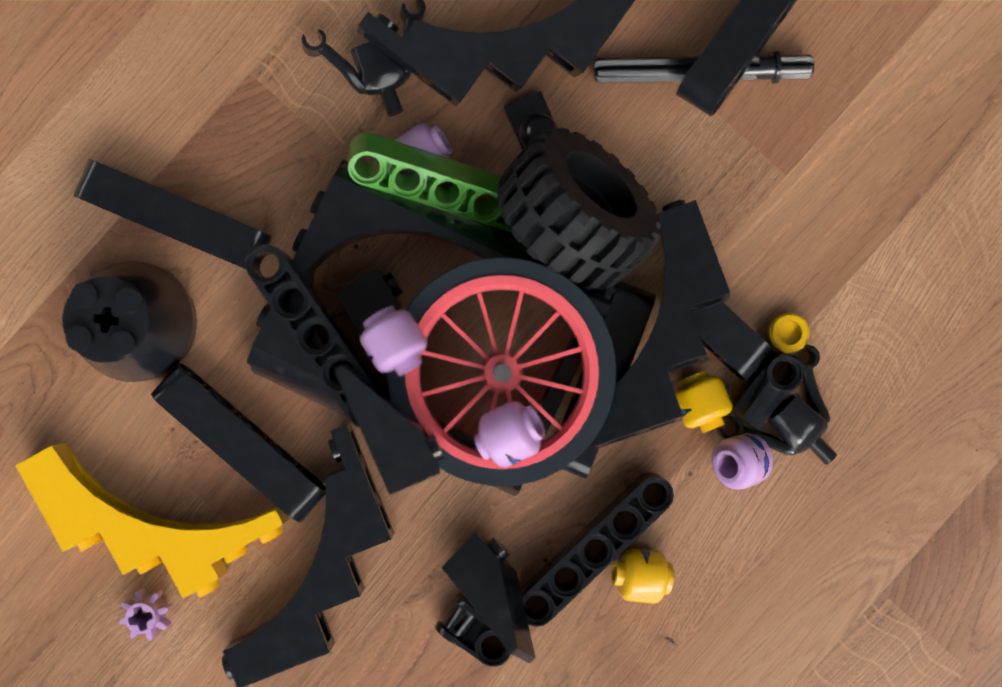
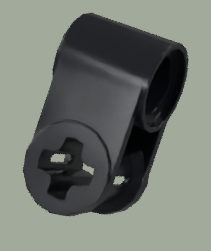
M457 593L454 598L456 601L455 605L444 621L437 622L435 629L450 643L464 649L482 664L489 667L503 665L509 659L511 653L506 647L498 652H491L484 647L483 640L488 636L496 634L462 593ZM465 614L466 616L464 617L462 622L458 626H456L461 617Z

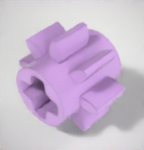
M143 587L135 592L136 601L128 598L122 602L121 606L127 612L125 617L119 621V624H126L131 631V639L138 634L145 633L146 638L151 641L158 634L157 627L165 630L171 625L172 622L165 618L167 611L173 607V604H166L164 599L161 598L163 593L161 589L152 595H147V591ZM141 609L143 612H151L152 618L148 615L142 616Z

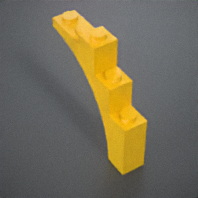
M67 442L52 445L15 465L63 552L75 546H78L80 552L104 540L123 575L134 569H137L141 575L163 561L183 599L194 592L201 598L220 587L221 584L218 579L228 572L222 558H224L226 564H229L249 552L245 545L258 538L262 545L284 533L281 526L291 519L278 507L255 517L218 524H190L157 517L132 507L106 490L82 466Z

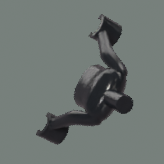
M416 0V7L419 10L418 14H410L405 4L402 3L400 17L404 22L402 38L415 19L419 21L423 19L426 9L423 0ZM318 29V37L321 41L318 46H310L306 41L305 35H302V49L308 56L318 57L323 55L342 73L353 89L359 94H366L368 96L380 94L389 117L403 112L395 89L401 87L410 78L411 73L371 42H367L350 51L357 67L356 71L347 60L326 43V34L322 30Z
M811 345L804 346V349L810 354V359L806 364L802 363L797 356L792 355L803 367V381L811 407L795 392L786 398L766 421L780 435L782 440L771 434L746 427L741 420L732 416L728 417L734 422L735 431L731 435H726L724 430L718 427V435L726 439L744 433H751L761 437L771 449L782 454L794 456L810 448L825 465L832 462L837 454L821 438L828 428L830 415L820 395L813 368L817 366L820 360V353L817 348Z

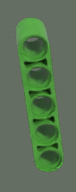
M374 133L358 134L350 142L348 172L356 183L512 233L513 229L509 224L505 223L501 215L502 208L498 207L497 190L500 175ZM368 155L376 158V160L367 163L358 158ZM402 169H413L416 171L412 175H402L399 173ZM442 182L454 183L453 186L448 188L438 186ZM480 195H492L491 198L486 200L477 199Z

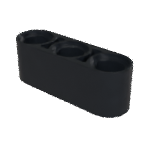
M724 303L692 313L704 347L745 382L773 352L769 344Z

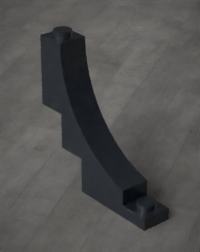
M576 0L562 11L542 21L500 32L477 33L455 31L436 27L415 19L403 38L397 34L399 27L389 18L380 13L375 17L367 12L358 25L357 33L456 107L484 69L515 92L525 85L545 55L574 78L579 76L587 69L635 0Z
M685 200L671 202L662 208L663 212L656 214V216L660 217V236L665 256V281L658 316L648 341L638 358L616 383L613 401L601 430L582 454L683 420V414L668 373L706 360L707 353L692 313L729 301L730 290L696 200L688 203Z
M351 423L330 431L333 439L328 440L331 453L337 463L343 462L345 468L332 472L325 477L326 508L322 536L313 564L302 585L291 600L272 618L253 631L231 641L223 650L222 665L224 672L230 680L234 679L236 687L248 686L330 653L335 641L323 611L360 597L365 589L352 555L387 542L394 535L393 528Z

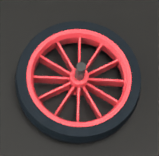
M507 257L484 258L456 266L441 274L426 285L406 308L411 313L426 340L435 324L442 317L485 358L482 364L424 350L419 355L420 359L422 355L480 369V376L424 392L420 376L421 364L402 376H399L396 370L387 373L391 401L423 427L426 437L432 434L436 436L444 455V459L438 461L442 470L476 484L487 486L522 485L538 481L562 470L578 458L593 442L607 418L613 401L616 385L615 353L608 328L600 312L591 299L572 281L560 273H551L542 264L529 260ZM497 290L519 292L505 350L497 349L481 294L483 292ZM476 294L494 351L489 355L445 314L460 301ZM523 294H527L543 301L556 312L516 354H513L509 350ZM560 315L572 330L579 347L521 363L519 357ZM577 352L581 353L583 367L581 389L523 375V368ZM521 379L580 393L572 413L562 426L518 385ZM482 380L485 386L443 428L431 413L425 396ZM516 388L558 429L553 435L541 442L540 450L536 455L503 468L495 464L491 458L484 459L478 449L460 442L448 433L449 429L488 389L494 391L490 411L495 409L499 393H506L508 403L513 402L510 391Z

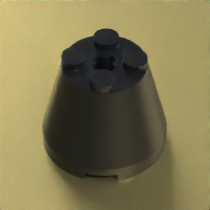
M128 261L110 265L94 274L85 282L75 285L65 303L62 324L67 345L76 351L95 370L115 380L141 382L159 378L173 369L182 358L187 356L196 335L197 314L193 299H190L183 285L172 273L153 264ZM109 315L118 317V324L108 323Z

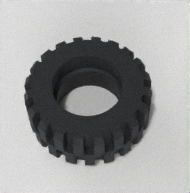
M552 128L536 134L499 178L497 201L498 207L502 208L501 215L505 223L509 224L513 229L512 235L518 243L522 242L528 249L527 253L535 260L539 259L546 265L545 269L551 273H560L574 284L580 283L582 288L586 289L613 287L657 244L660 234V217L656 216V206L653 201L649 200L647 190L637 182L636 176L629 168L626 169L614 154H609L603 149L602 145L594 140L586 139L585 135L579 132L571 133L566 128Z

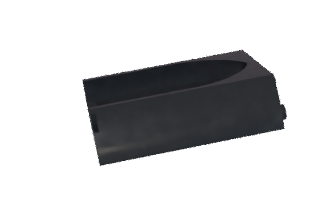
M345 159L342 160L333 175L326 192L320 190L316 195L310 209V213L314 214L309 228L308 230L304 228L300 230L292 247V251L296 252L293 262L313 291L315 270L335 252L365 238L393 233L423 235L439 239L481 259L495 257L518 258L546 266L539 259L535 260L527 253L528 249L522 242L518 243L510 232L356 183L349 175L348 161ZM580 283L576 284L591 299L601 316L606 315L612 303L610 298L616 289V284L613 287L604 289L582 288ZM296 289L286 295L285 307L292 314L299 312L304 305V296ZM266 304L257 319L256 326L260 330L247 359V364L250 365L252 372L347 417L270 305ZM317 325L311 329L309 341L314 348L319 350L324 348L328 342L321 326ZM574 334L565 351L579 347ZM577 352L563 356L551 382L569 386L581 362V353ZM339 361L334 369L343 365L342 361ZM333 370V375H334V377H335V380L339 382V379H338V377H337V375H336V373H335V370ZM548 386L539 405L554 418L567 390ZM537 409L536 412L542 421L546 436L551 422ZM436 419L443 428H445L448 425ZM455 427L449 429L448 433L454 438L477 449L474 436ZM522 485L493 487L516 496L520 492Z

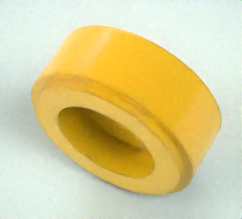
M783 313L775 316L769 322L766 331L769 344L775 350L782 353H793L801 350L807 344L810 334L807 322L801 316L794 313Z

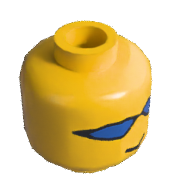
M703 371L677 382L679 388L675 391L683 414L682 423L685 427H700L703 434L725 425L722 417L728 415L732 411L733 406L723 381L719 376H709L707 371Z
M629 548L623 552L620 561L615 560L613 562L611 582L612 585H617L620 596L626 601L656 604L663 599L664 595L670 594L674 582V570L672 563L667 562L665 555L659 551Z

